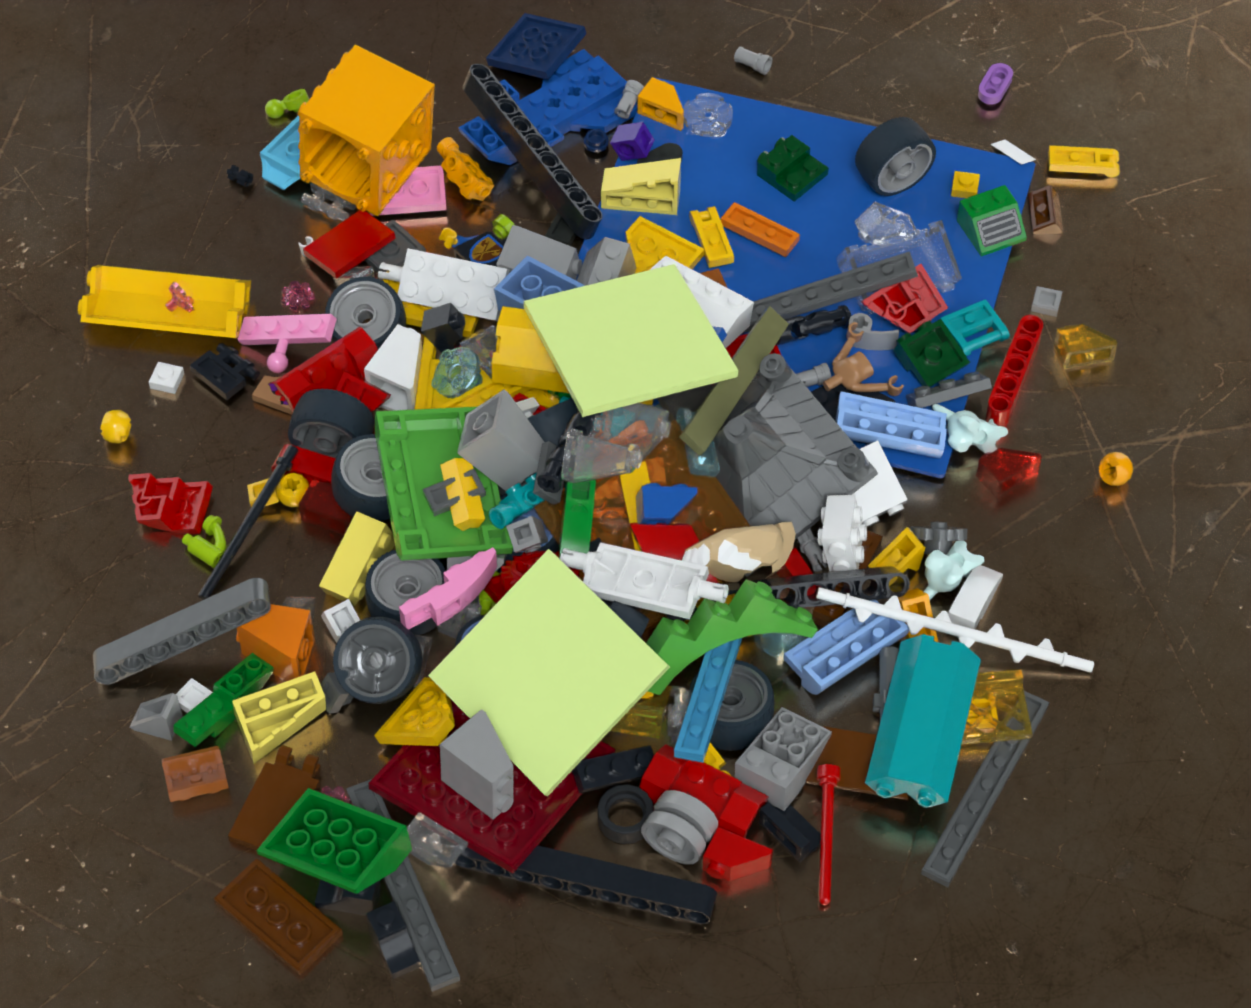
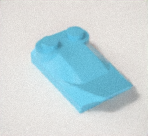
M299 116L260 152L263 179L282 190H285L301 178L300 165L298 164L300 158V149L298 148L300 142V133L298 132Z

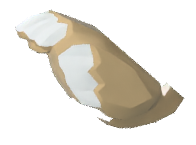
M792 522L724 529L686 549L682 561L707 566L709 574L728 582H738L743 578L744 574L751 573L761 566L772 565V573L769 575L771 576L786 563L793 549L796 533Z

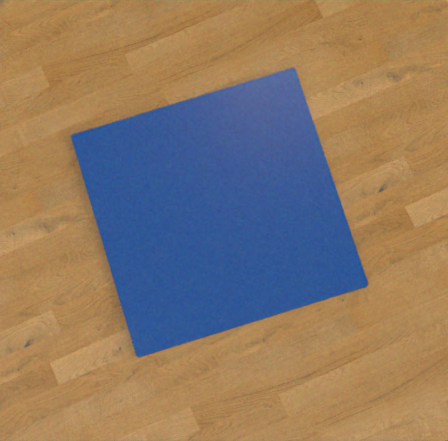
M656 78L675 87L684 110V127L682 131L640 115L637 112L632 123L644 122L655 139L650 151L665 143H675L683 150L677 215L601 208L600 200L598 205L602 212L600 224L591 239H584L578 254L583 265L587 252L604 237L626 243V231L639 216L701 247L694 226L691 225L689 211L698 210L701 212L706 211L707 207L715 206L721 220V217L735 202L799 233V242L788 256L784 257L723 227L734 254V263L709 268L705 256H703L692 270L702 273L719 268L728 289L754 302L910 251L915 267L919 264L923 265L948 306V309L932 318L931 323H934L941 317L985 299L994 310L1012 246L982 257L979 255L957 222L959 202L966 198L951 197L954 172L980 174L977 194L1006 185L1017 201L1020 214L1022 215L1034 174L1035 163L1031 161L1021 165L1009 156L931 139L936 148V158L931 169L923 179L912 188L899 194L882 196L868 185L855 165V155L860 144L876 128L875 126ZM790 135L795 136L809 146L810 155L829 168L828 175L795 202L757 176V159L763 151H772L776 142L781 137L787 139ZM618 156L614 167L637 164L638 159L621 161ZM878 290L797 315L805 317L816 311L836 310L838 306L846 305L851 315L857 313L868 315L872 319V331L899 330V338L907 333L861 303L862 300ZM835 328L831 332L821 335L810 333L804 339L777 346L781 356L784 357L795 374L813 369L814 366L826 362L832 377L835 375L832 362L847 341L846 334L848 328ZM916 329L915 331H913L912 333H910L911 336H912L913 334L917 333L918 330ZM988 329L968 336L965 340L968 342L987 334ZM852 347L847 357L860 351L869 360L874 370V374L861 383H888L889 379L896 375L898 379L892 385L894 387L904 385L902 392L898 396H892L887 391H880V393L894 399L896 403L908 405L906 395L914 393V389L922 385L912 370L906 371L893 349L866 350ZM983 347L971 351V355L966 356L970 363L946 379H955L957 381L964 379V375L967 373L976 372ZM715 383L686 390L685 392L707 396ZM816 384L813 386H809L807 388L811 392L819 387H822L823 385L818 386ZM969 395L941 402L938 405L955 413L963 411ZM670 396L655 398L653 404L649 405V408L667 412ZM932 405L923 408L933 410ZM946 420L945 429H947V427H948V421H947V420ZM947 430L944 452L940 459L881 447L892 467L937 478L945 476L953 450L948 443L949 436ZM852 441L855 444V446L859 449L869 445L867 443Z

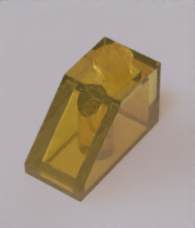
M1084 324L1067 325L1057 328L1054 342L1063 369L1113 361L1118 345L1115 339Z

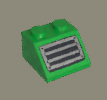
M1006 185L960 200L957 222L981 257L1026 241L1027 236L1018 203Z

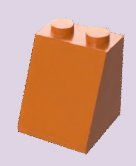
M271 604V609L267 614L237 627L236 641L240 643L242 654L248 657L251 653H254L273 666V674L284 681L306 675L315 644L310 610Z

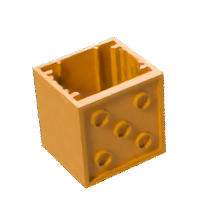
M354 45L349 52L343 54L338 66L329 71L321 86L318 85L314 89L312 97L308 102L302 103L299 108L298 132L300 133V142L298 148L300 149V158L298 164L300 165L301 179L304 182L306 180V183L311 182L356 205L359 210L362 208V212L366 210L379 216L431 150L435 84Z

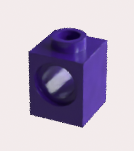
M644 122L618 125L610 144L621 161L646 158L655 139Z

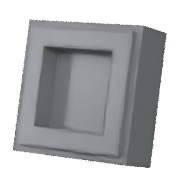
M1037 286L1031 311L1057 317L1062 291Z

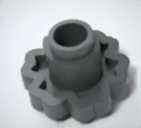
M934 521L931 522V526L910 527V530L918 539L924 540V546L926 547L924 554H927V557L934 550H940L946 555L952 547V541L967 540V528L947 526V522Z

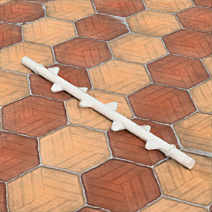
M821 587L817 590V599L843 605V608H854L858 622L863 623L873 613L906 622L912 635H916L924 627L957 636L959 642L964 643L968 648L976 641L1009 650L1013 661L1019 663L1028 655L1060 664L1061 667L1068 666L1090 673L1094 667L1093 661L1068 655L1067 652L1060 653L1054 651L1049 639H1044L1038 646L1005 638L1001 625L997 623L986 633L951 623L946 611H942L936 618H931L902 610L898 597L894 595L883 605L850 596V593L843 594Z

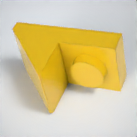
M906 527L868 567L893 566L902 573L908 568L918 571L926 547L910 528ZM897 576L890 580L889 586L898 579Z

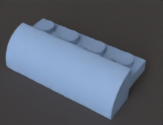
M840 392L835 422L852 441L867 444L878 441L881 447L939 459L944 452L947 413Z
M853 608L816 632L812 638L808 637L784 653V661L802 679L801 685L808 692L817 695L878 655L883 647H890L909 633V628L905 622L873 613L863 623L858 622L855 609Z

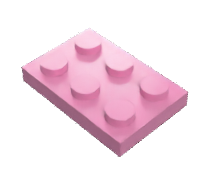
M442 166L417 167L380 215L446 210Z

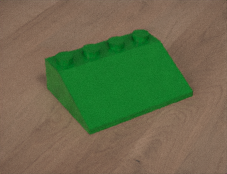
M308 788L256 851L258 855L357 894L396 871L411 852L412 846L406 825Z

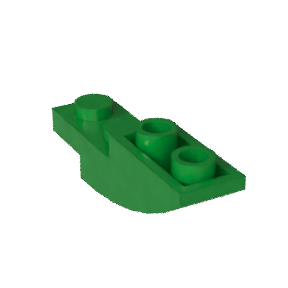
M576 458L572 469L565 477L559 559L564 548L586 554L589 552L596 486V461Z
M251 653L213 685V693L174 724L173 732L194 747L209 735L214 738L217 737L236 718L232 701L260 691L273 673L274 667L254 653Z

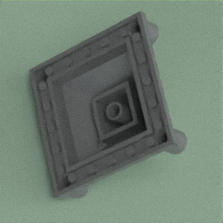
M774 353L763 358L760 363L762 375L749 384L703 454L699 456L682 439L677 442L668 438L662 439L656 443L652 450L654 459L663 458L665 473L674 485L686 484L688 487H697L698 493L690 505L714 534L724 529L792 522L796 533L795 539H797L821 520V509L826 507L827 496L852 495L878 475L877 470L868 461L863 451L855 446L790 368L784 357ZM756 570L752 571L751 573H746L745 576H750Z

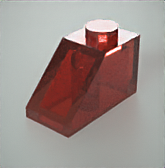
M999 448L992 453H985L979 459L976 477L997 498L1038 474L1042 456L1039 453Z
M313 479L299 502L301 520L345 535L351 523L350 515L342 510L336 502L331 483Z

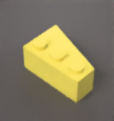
M681 158L605 168L601 188V208L677 215L681 185Z
M356 511L319 587L326 594L339 600L345 601L349 599L351 604L355 606L365 595L366 577L371 565L381 555L390 552L395 546L393 533L389 527L381 521Z
M315 671L232 701L234 714L253 764L326 710L325 695Z

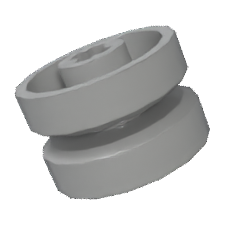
M666 790L660 795L654 805V811L648 815L643 823L641 833L647 843L663 856L675 862L694 864L699 861L706 848V843L715 834L718 828V820L715 814L697 798L684 792Z

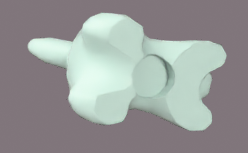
M932 405L934 411L947 413L948 443L954 450L966 452L970 445H974L987 455L994 456L998 453L995 444L1001 437L1008 434L1006 427L996 425L993 419H990L989 422L979 419L971 411L963 410L955 413L941 405Z
M959 540L953 544L946 555L940 550H934L925 560L926 569L924 575L927 579L928 587L923 592L927 593L929 600H931L938 592L954 590L964 576L968 578L974 568L985 562L984 557L970 553L966 548L967 543Z

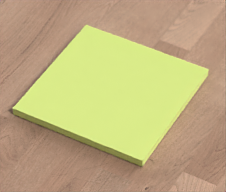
M675 264L524 301V310L582 417L738 377L736 365Z
M548 549L428 676L469 718H472L481 709L486 712L510 760L544 795L548 796L659 680L670 666Z

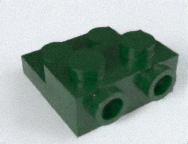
M790 135L787 139L781 137L776 142L772 151H763L757 159V176L794 202L826 177L829 170L826 165L810 155L809 146L793 135Z
M942 319L931 323L930 320L923 323L917 328L918 332L912 336L909 332L896 340L898 345L893 349L906 371L912 370L921 385L930 386V388L970 363Z

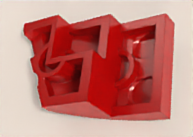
M922 264L915 267L918 277L881 288L862 300L861 303L907 333H912L923 323L931 321L932 318L948 309V306Z
M151 473L129 474L128 479L132 484L134 493L132 500L136 505V520L140 524L174 533L200 534L213 486L208 481L184 483L179 477L156 479Z
M635 522L629 524L641 552L682 561L685 550L700 542L690 524L668 525L666 523H656V525ZM711 574L708 575L706 581L718 583L716 577Z

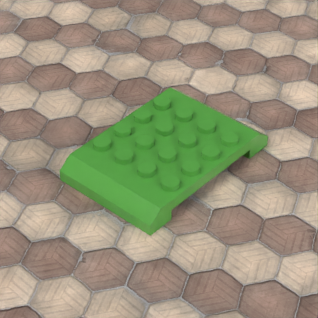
M477 407L376 411L375 437L396 553L401 561L474 556L478 552H485L492 547L496 550V555L512 554L513 546L507 527L502 529L496 528L489 518L490 509L499 505L501 501L498 485L473 466V469L475 468L486 491V496L480 498L485 520L479 528H469L465 531L460 530L454 526L451 510L434 516L423 495L424 488L444 481L441 464L454 458H463L457 451L466 414Z

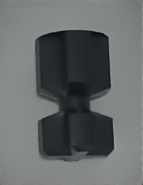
M234 164L226 171V174H228L227 178L233 181L237 178V183L245 187L250 186L253 181L252 173L244 169L239 171V167Z

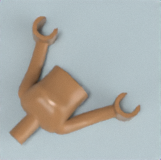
M851 323L846 334L847 341L832 362L835 375L823 382L824 388L830 391L842 384L846 389L854 392L887 391L892 396H898L902 392L904 385L900 387L892 385L898 379L896 375L892 376L888 383H861L863 380L871 377L874 374V370L869 360L860 351L847 357L854 343L859 342L864 331L858 334L853 333L852 331L857 328L858 323Z

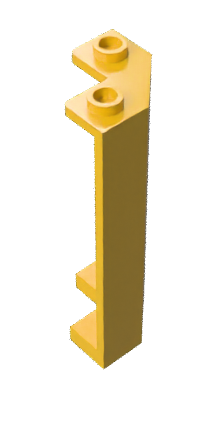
M97 265L93 266L87 274V286H90V293L83 295L82 299L79 300L78 314L81 315V322L237 338L242 326V315L248 314L251 281Z
M502 306L496 329V336H498L496 352H493L492 382L569 393L524 309ZM654 399L647 400V401H643V402H639V403H640V404L652 405Z

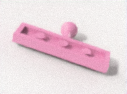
M332 314L244 317L238 341L242 345L277 344L275 352L270 354L267 359V366L272 372L281 373L288 366V359L285 355L288 344L331 342L337 319Z

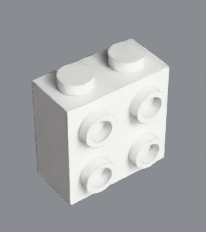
M855 495L827 496L826 507L821 509L823 529L818 530V544L823 546V562L828 564L830 572L859 569V563L864 562L862 541L867 540V526L862 524V506L857 505Z

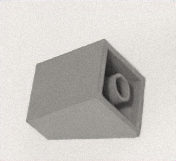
M514 225L511 227L497 262V267L510 270V273L528 255L576 280L582 267V260L579 259L576 248Z
M604 237L587 252L577 281L587 286L635 274L637 267L630 244Z
M504 389L466 414L457 453L506 491L517 483L521 484L525 478L533 473H537L542 443L545 442L510 394Z
M481 709L440 744L441 780L490 818L494 819L501 812L508 811L514 802L513 764L486 712Z

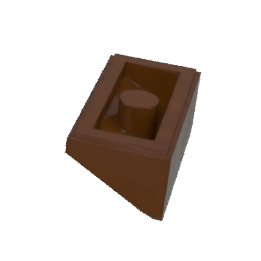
M1049 185L1028 193L1033 233H1063L1059 195L1053 186Z

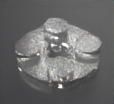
M698 94L696 99L691 102L689 99L683 107L684 124L687 127V132L691 135L722 137L732 124L733 108L730 103L728 105L724 102V98L718 94ZM706 113H711V117H706Z
M672 686L670 696H674V704L668 705L667 735L671 736L668 743L676 745L692 696L691 690H685V687Z

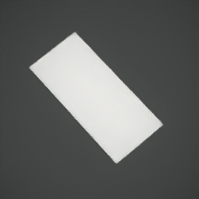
M1007 140L991 144L1021 165L1036 160Z

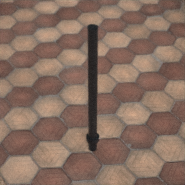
M289 445L283 456L278 457L276 468L199 592L198 597L202 600L211 596L285 472L290 471L292 468V461L299 451L296 447Z

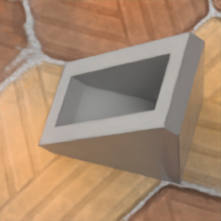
M170 693L141 703L130 728L134 731L172 741L175 735L173 732L174 724L183 717L177 695Z

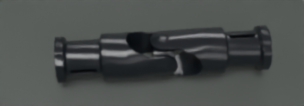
M841 305L832 311L821 310L810 313L805 317L796 316L784 319L789 325L776 343V346L804 339L810 333L821 335L839 327L846 329L852 316L846 305Z
M578 410L576 414L571 416L558 440L557 448L551 452L546 461V469L537 477V484L541 489L551 493H557L561 489L563 477L569 474L577 455L593 430L594 420L602 412L582 417Z

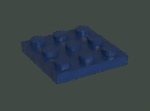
M524 13L486 57L488 66L548 80L587 34L585 26Z

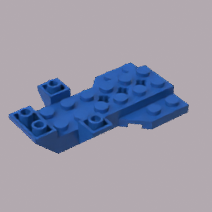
M585 49L565 59L548 80L543 79L542 88L521 100L519 99V93L505 79L500 81L501 85L550 147L564 140L565 133L569 131L580 132L581 128L600 129L607 133L633 118L638 110L637 101L628 119L621 118L615 113V108L623 96L622 92L627 81L599 55L593 58ZM478 116L458 127L459 132L488 160L512 165L518 161L486 119L482 120Z

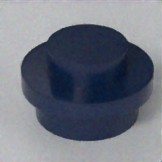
M592 129L584 137V146L591 152L604 151L609 145L608 136L600 129Z

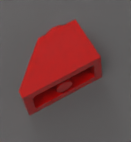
M718 827L703 855V870L713 878H723L732 881L769 869L772 864L773 849Z

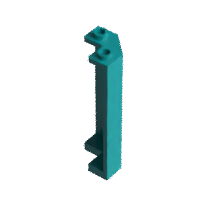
M925 634L901 641L865 781L879 796L890 798L907 793L919 805L925 808L948 802L981 659L964 643L952 641L951 645L934 642V636Z

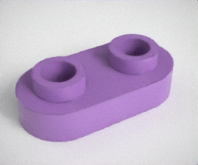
M1003 63L994 64L989 68L979 85L978 97L982 102L996 104L1002 100L1012 82V68Z

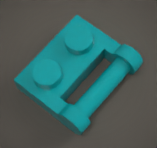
M986 299L940 318L966 356L971 355V351L998 340L1002 342L1010 337L1007 327ZM990 327L994 330L967 342L965 340L966 337Z

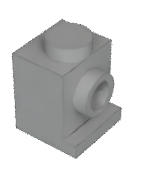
M533 516L506 526L515 553L525 551V553L534 552L541 548V544L548 542L542 521Z

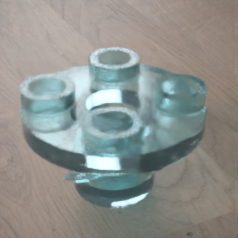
M458 347L453 350L447 349L441 353L439 357L440 362L431 383L432 387L441 395L447 398L459 397L470 389L482 384L480 360L473 350L468 347Z

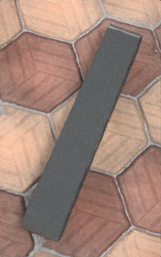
M261 578L246 580L99 647L93 653L94 679L100 684H113L267 614L271 609L267 581Z

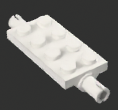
M408 248L404 266L401 267L382 262L379 268L389 271V273L378 271V278L400 282L398 296L403 302L431 308L452 303L464 315L498 321L500 311L497 307L494 288L509 274L510 270Z
M601 542L595 552L589 551L586 554L564 548L560 556V560L567 567L583 570L585 574L583 582L600 599L617 601L630 606L690 619L700 598L725 603V598L728 596V585L706 581L709 570L707 566Z

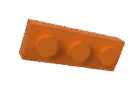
M735 202L721 217L723 227L784 257L788 256L800 240L799 233Z

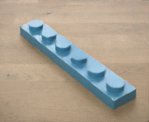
M742 638L729 641L705 653L674 748V757L704 762Z

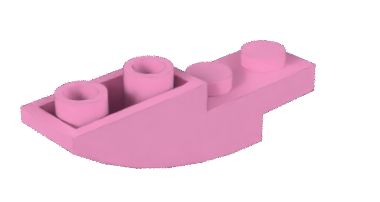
M492 547L485 552H478L471 559L461 564L451 566L443 573L444 584L436 585L427 593L417 598H411L399 606L401 623L409 630L432 618L438 626L463 610L480 594L492 578L497 568L496 550Z

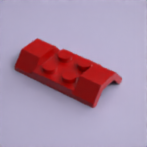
M358 327L274 381V384L286 398L293 414L296 404L304 393L313 389L336 390L344 371H349L365 380L364 368L376 354L378 348L362 327Z
M667 744L655 753L642 777L639 787L649 795L654 805L660 795L666 790H676L689 794L704 803L715 814L719 828L746 838L748 829L759 809L769 799V796L704 762L674 757V748Z

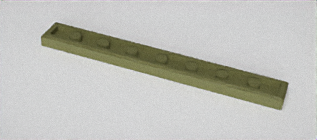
M771 306L764 310L732 358L738 369V377L715 383L679 436L699 456L706 451L760 369L761 361L770 354L789 325Z

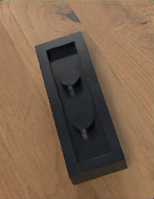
M651 745L582 760L572 770L579 793L642 779L654 757Z

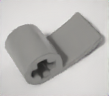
M857 313L850 317L849 325L853 322L858 323L857 328L852 332L858 334L864 331L861 340L854 343L853 347L866 350H892L898 345L896 340L899 338V330L872 331V319L868 315Z

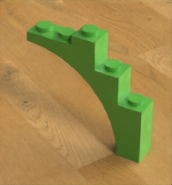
M745 579L729 605L704 598L688 624L679 619L674 621L665 617L661 619L646 644L670 668L648 692L661 695L673 678L691 662L729 641L765 633H793L812 638L818 628L809 611L802 607L796 609L788 606L780 599H775L772 589L767 584L760 581L755 583Z

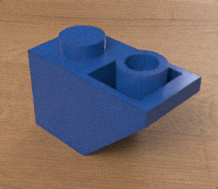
M649 483L642 486L636 495L637 523L656 525V523H666L669 525L692 502L698 493L697 487H688L686 484L666 487L658 483Z

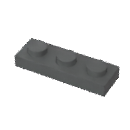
M971 372L965 374L964 379L957 381L955 379H946L940 381L939 386L915 388L914 393L907 394L906 398L909 406L924 408L992 388L989 377L980 374V372Z

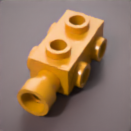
M447 137L442 139L437 145V152L445 159L441 166L447 172V178L458 185L460 188L459 192L465 198L484 201L495 186L492 179L483 173L479 168V164L473 161L468 154L460 152L459 146L453 138Z

